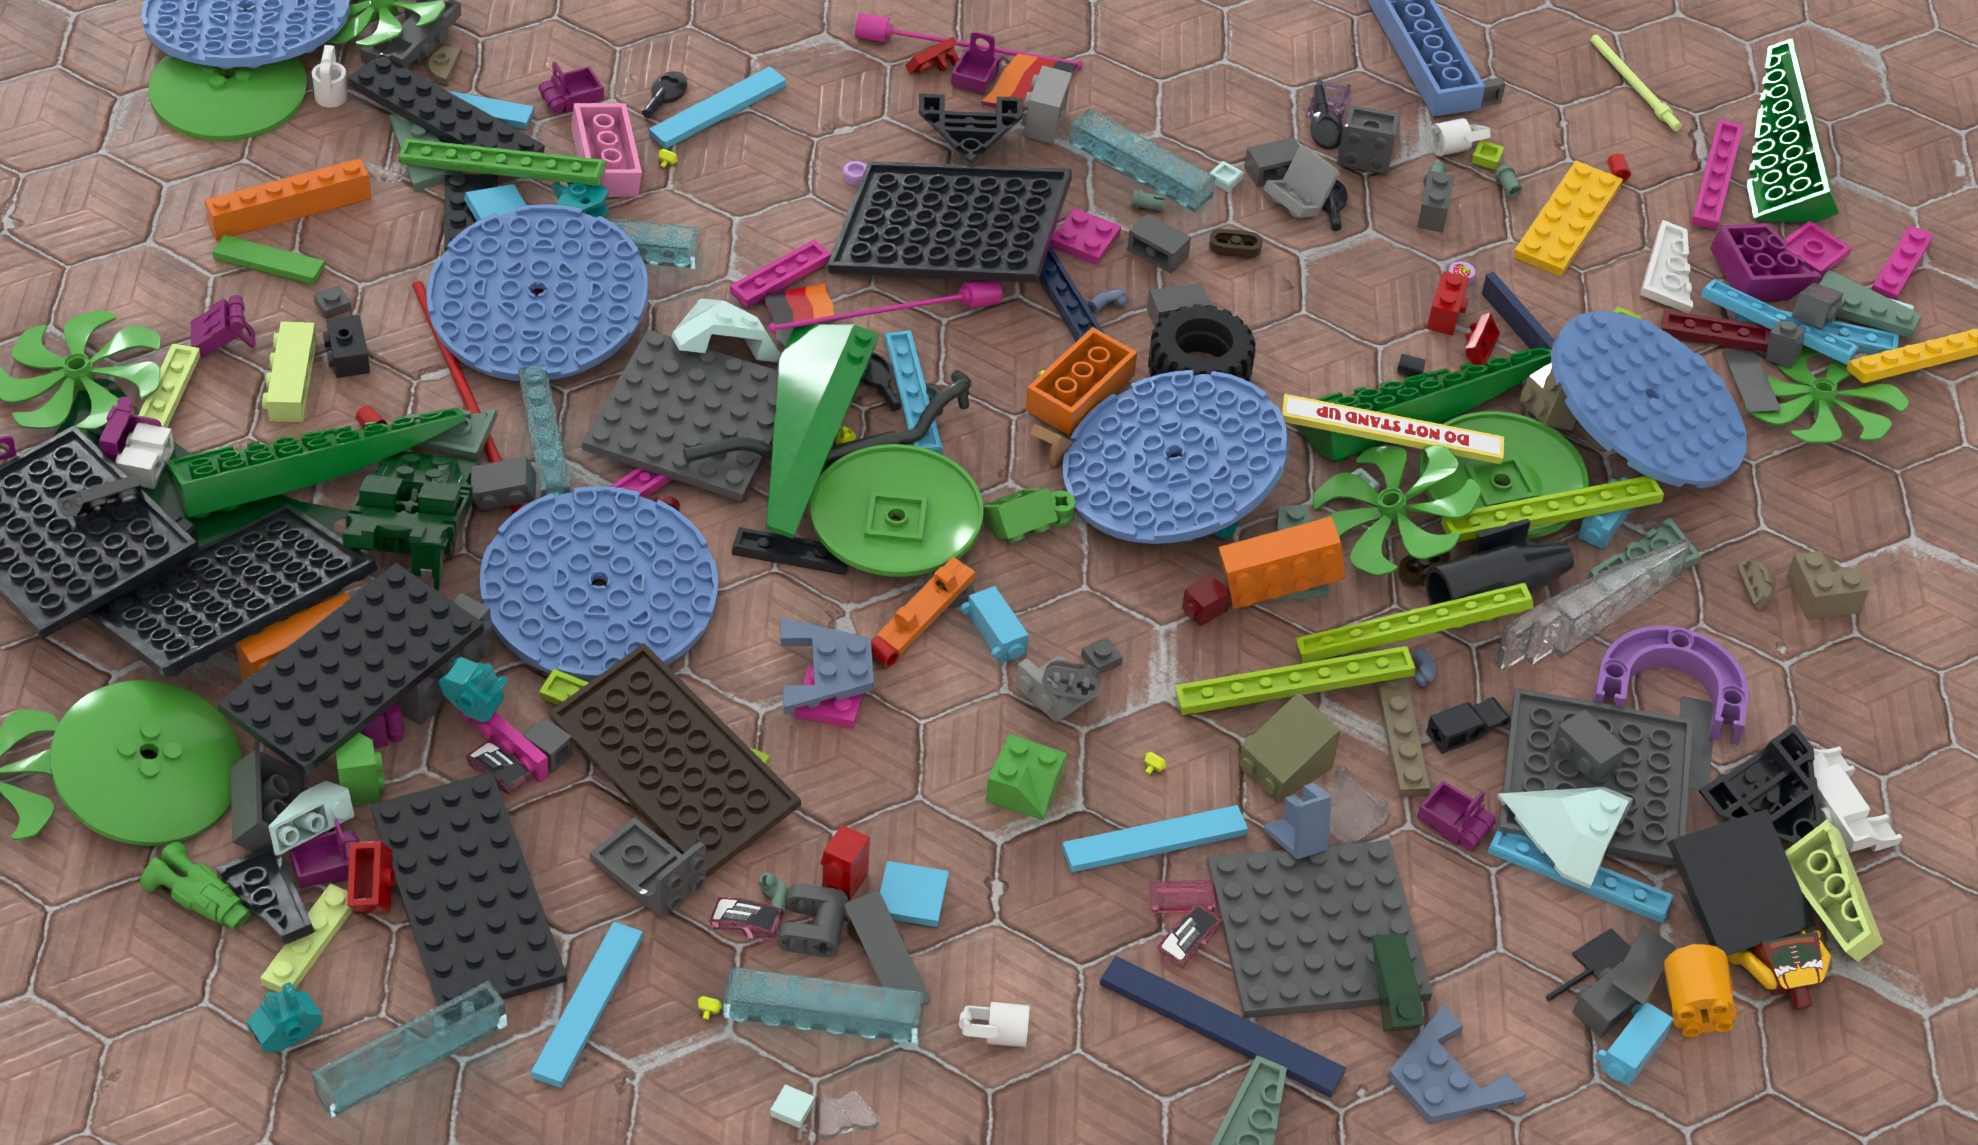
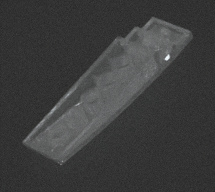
M1685 538L1616 565L1561 592L1515 619L1504 628L1495 665L1504 672L1523 658L1532 665L1551 652L1563 658L1678 581L1685 564L1691 540Z

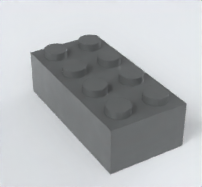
M462 593L453 602L483 622L484 632L396 702L403 716L420 725L429 716H433L437 712L439 705L446 699L439 680L450 672L452 662L462 657L479 663L483 657H487L491 653L494 646L490 607Z

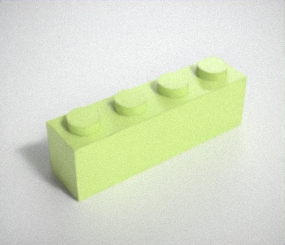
M281 322L279 333H274L273 347L275 353L271 352L270 369H272V372H267L266 388L268 393H263L262 398L263 410L268 411L269 421H304L317 345L315 323Z

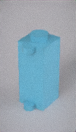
M1622 477L1619 481L1628 480V478ZM1611 478L1609 483L1617 482L1618 480ZM1632 508L1584 517L1578 538L1604 550Z
M993 586L969 595L968 602L963 603L960 609L969 616L992 650L991 655L993 658L1003 663L1011 659H1018L1022 655L1027 654L1029 634L997 588Z
M1648 1002L1643 1006L1635 1004L1631 1009L1634 1015L1633 1019L1607 1052L1599 1050L1596 1054V1059L1603 1064L1601 1070L1606 1072L1612 1079L1620 1081L1628 1087L1666 1039L1674 1019Z

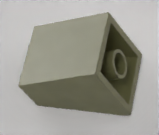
M1299 692L1242 745L1239 765L1247 775H1251L1261 785L1267 794L1272 795L1280 803L1285 800V797L1291 796L1302 789L1304 785L1311 783L1333 768L1341 730Z

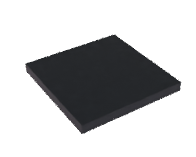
M1767 809L1667 842L1709 945L1720 948L1727 956L1753 948L1763 941L1779 939L1816 925Z

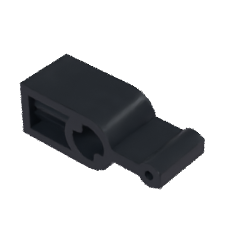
M1490 697L1476 705L1467 702L1431 715L1426 733L1441 754L1479 740L1488 730L1507 725L1510 717L1495 697Z

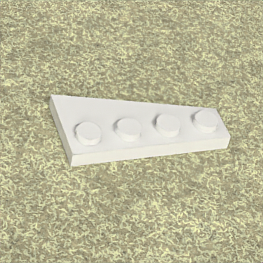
M1662 220L1639 295L1690 314L1693 308V300H1690L1692 286L1689 283L1690 264L1687 262V256L1689 255L1687 229Z

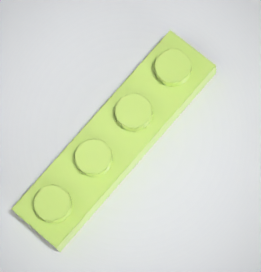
M178 344L171 345L160 368L159 389L146 398L139 416L157 419L161 422L162 427L168 428L200 358L199 348Z
M329 884L308 912L315 933L284 945L260 977L262 986L276 992L283 991L282 985L290 982L295 989L352 913L353 909L347 906L348 891Z

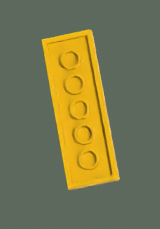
M1575 161L1515 248L1513 257L1562 277L1621 188L1623 179L1591 167L1588 164Z

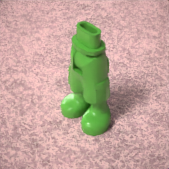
M173 842L167 845L162 851L161 860L155 857L150 861L140 880V886L147 892H154L162 887V885L172 889L171 898L183 905L184 908L191 911L194 910L202 916L217 922L220 926L227 925L233 930H237L250 917L251 911L243 906V900L236 896L229 886L224 884L218 875L205 864H193L188 858L189 851L187 847L180 842ZM179 870L183 874H185L186 877H179L173 871Z

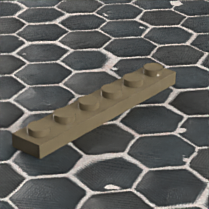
M1373 649L1371 652L1385 649ZM1407 678L1375 682L1398 797L1429 796L1430 785Z

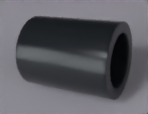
M1401 354L1397 372L1410 376L1422 374L1426 360Z

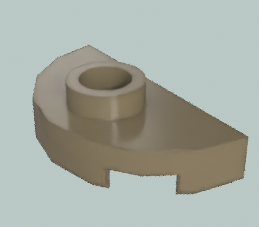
M460 46L445 47L431 55L428 62L429 74L436 78L437 83L448 85L461 57L462 48Z
M1744 560L1738 563L1737 567L1754 607L1760 611L1769 603L1774 594L1776 586L1775 574L1763 562Z

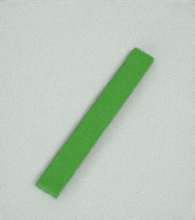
M406 139L398 156V161L401 165L600 186L607 168V163L604 159Z

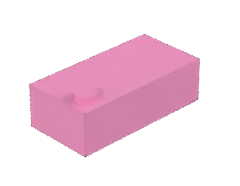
M574 103L571 130L577 157L606 160L607 168L600 185H604L609 191L608 197H638L642 171L626 103Z

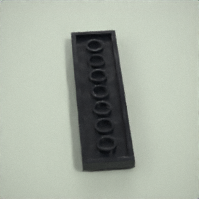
M382 54L347 77V86L448 143L544 153L545 151L544 144Z

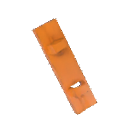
M952 557L934 573L930 581L905 606H902L895 613V616L876 636L882 637L898 650L900 657L976 579V572L955 557ZM941 584L942 586H944L947 591L940 588L939 585Z

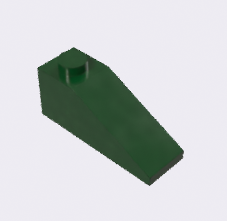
M1404 933L1371 936L1383 1031L1413 1030L1424 1025L1420 990Z

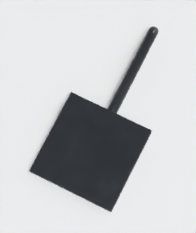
M1610 928L1572 953L1587 970L1549 993L1546 999L1548 1001L1552 1000L1591 974L1597 979L1605 968L1610 967L1613 969L1621 961L1623 962L1631 947Z

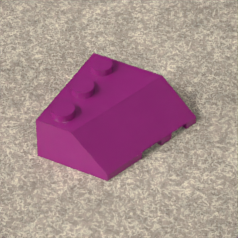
M1767 223L1720 225L1710 247L1731 287L1762 302L1788 301L1812 283L1820 281L1822 277L1816 270L1811 272L1804 265L1806 260L1800 255L1794 256L1786 248L1788 243Z

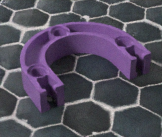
M1674 626L1639 628L1622 635L1610 645L1602 659L1592 702L1602 703L1605 696L1614 698L1613 701H1616L1615 706L1624 707L1629 680L1636 673L1653 667L1678 669L1690 674L1701 682L1711 697L1713 708L1709 739L1720 740L1722 734L1720 730L1722 724L1725 723L1731 724L1732 728H1734L1730 743L1739 744L1745 727L1749 695L1748 683L1741 666L1724 647L1700 633Z

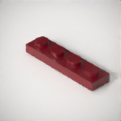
M1670 310L1663 311L1661 330L1674 338L1767 352L1771 329L1763 325Z

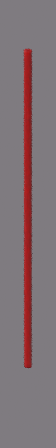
M422 281L414 282L412 285L466 409L470 410L471 414L481 413L456 357L441 343L433 329L427 307V292ZM489 434L484 446L490 463L502 461ZM522 504L510 505L513 514L523 507Z

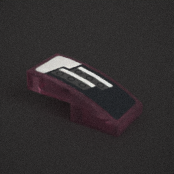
M488 740L466 755L470 767L484 774L492 772L498 789L507 794L512 793L533 778L531 772L519 760L491 740Z
M718 897L709 923L713 930H742L746 938H775L784 912L778 907L762 902L741 898Z
M1197 903L1174 925L1157 946V949L1184 969L1200 946H1206L1223 921Z

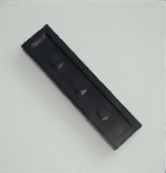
M741 527L738 528L732 547V555L846 575L849 566L835 557L819 541L797 537L792 539L780 534Z

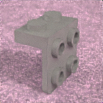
M1300 146L1283 180H1267L1263 190L1271 195L1270 198L1274 202L1287 207L1292 216L1299 219L1319 215L1339 175V171L1307 146Z
M1057 656L1040 668L1036 667L1026 658L1018 664L1016 688L1054 722L1057 723L1091 700L1055 695L1044 689L1042 677L1047 665L1054 660L1067 661L1064 657ZM1054 672V681L1059 682L1061 679L1060 673ZM1069 674V685H1072L1075 674ZM1047 677V680L1052 682V687L1057 688L1058 685ZM1085 677L1083 686L1089 687L1090 680Z

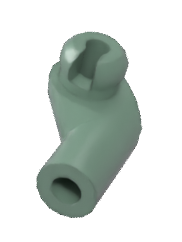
M766 872L760 876L759 885L762 887V891L772 900L770 908L778 911L776 917H783L786 911L789 889L777 876Z

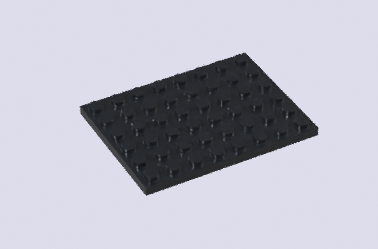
M868 161L827 264L829 273L1037 283L1073 177L1072 170L1065 168Z
M75 425L0 465V596L42 639L199 551L197 542L140 487L136 488L137 493L120 499L119 495L116 494L107 497L108 503L91 508L90 504L87 503L82 506L77 515L63 517L58 499L128 477Z
M287 504L198 548L199 551L84 615V617L166 679L179 675L184 669L196 663L208 660L211 655L223 649L235 646L238 641L250 635L259 634L264 628L275 622L288 619L291 614L303 608L313 606L316 601L340 592L342 588L349 584L364 580L369 574L377 571L378 568L375 559L361 550L345 548L341 537L292 505Z

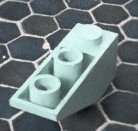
M326 780L300 793L268 826L275 855L279 856L335 827L334 819L336 818L339 824L355 817L348 788Z

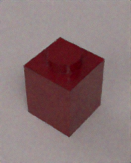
M1211 574L1185 589L1182 609L1189 618H1192L1199 626H1202L1227 612L1230 591Z

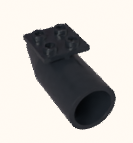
M1529 519L1513 521L1506 525L1477 533L1472 555L1430 567L1425 577L1427 596L1430 605H1435L1522 583L1526 584L1530 595L1570 571L1574 565L1573 554L1569 546L1564 542L1528 543L1526 538L1530 526Z

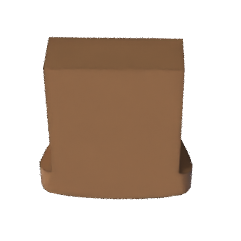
M1035 423L1030 432L1033 436L1052 444L1049 465L1055 468L1059 467L1063 462L1065 452H1068V449L1074 442Z

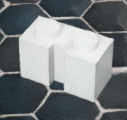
M138 422L133 433H129L126 447L122 453L118 454L115 464L127 476L138 475L141 487L154 489L167 465L166 461L170 459L175 449L171 429Z

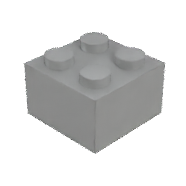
M1042 65L1039 75L1034 74L1030 88L1033 91L1027 92L1024 107L1028 108V111H1024L1021 125L1025 126L1024 137L1054 144L1066 111L1072 73Z

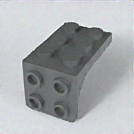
M1350 105L1346 124L1343 127L1337 165L1388 175L1400 114Z
M636 817L590 852V861L660 918L670 910H676L687 896L692 892L699 891L706 882V846L702 842L696 843L682 855Z

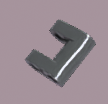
M1064 660L1050 662L1042 677V684L1047 692L1083 700L1093 698L1098 693L1101 683L1100 672L1094 666ZM1054 672L1060 673L1061 679L1059 682L1054 681ZM1069 674H1075L1072 685L1068 684L1070 681ZM1047 677H1049L1053 682H1055L1058 685V687H1052V682L1048 681ZM1085 677L1090 678L1089 687L1083 686Z
M806 884L792 885L788 891L786 906L793 912L815 916L813 925L796 922L782 924L777 939L780 948L789 952L820 957L835 955L846 911L844 904L848 902L847 895L840 890Z

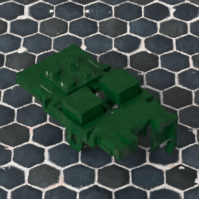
M403 451L381 460L379 470L365 477L349 513L346 515L343 546L349 549L374 551L376 548L382 552L410 554L411 573L422 578H434V589L439 592L443 580L444 549L446 548L448 556H453L456 536L473 501L472 466H478L479 460Z

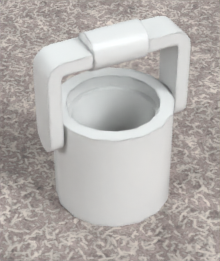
M325 45L321 63L312 70L315 101L323 107H338L348 99L346 70L341 64L336 63L335 46Z
M1464 118L1436 123L1430 129L1431 146L1437 156L1468 151L1471 149L1473 141L1491 138L1489 127L1476 124L1469 125Z
M991 1002L990 1007L966 1006L960 1014L959 1027L965 1036L987 1038V1044L1026 1048L1030 1005ZM972 1019L989 1020V1024H972Z

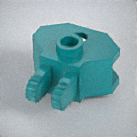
M558 181L552 184L554 195L558 199L556 205L582 209V213L596 218L598 216L603 218L607 216L609 206L605 201L609 191L604 185L595 186L567 182L568 186L564 187Z
M462 657L455 659L451 664L452 669L439 680L443 695L466 716L481 722L489 720L505 698L502 689L508 680L503 675L497 677L493 671L494 667L490 663H475Z
M290 982L282 985L283 991L272 993L270 991L264 994V1000L260 1002V1007L247 1020L248 1029L251 1033L256 1034L263 1052H280L310 1037L323 1022L322 1014L306 991H296Z

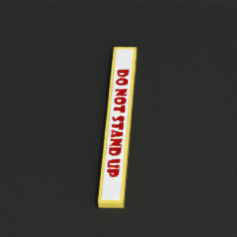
M1284 394L1282 399L1281 413L1286 423L1424 449L1425 446L1442 445L1448 448L1455 456L1501 464L1503 460V436Z

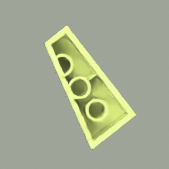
M1825 820L1787 849L1785 853L1802 893L1843 950L1859 962L1883 944V941L1841 833L1833 824Z

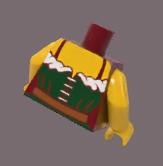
M1802 930L1801 935L1763 941L1753 947L1751 952L1745 950L1730 955L1728 960L1736 965L1741 964L1766 989H1769L1771 995L1789 994L1793 1009L1801 1010L1813 1006L1809 990L1823 983L1828 971L1831 955L1822 941L1819 940L1821 936L1820 931L1814 930L1811 933H1806L1805 930Z

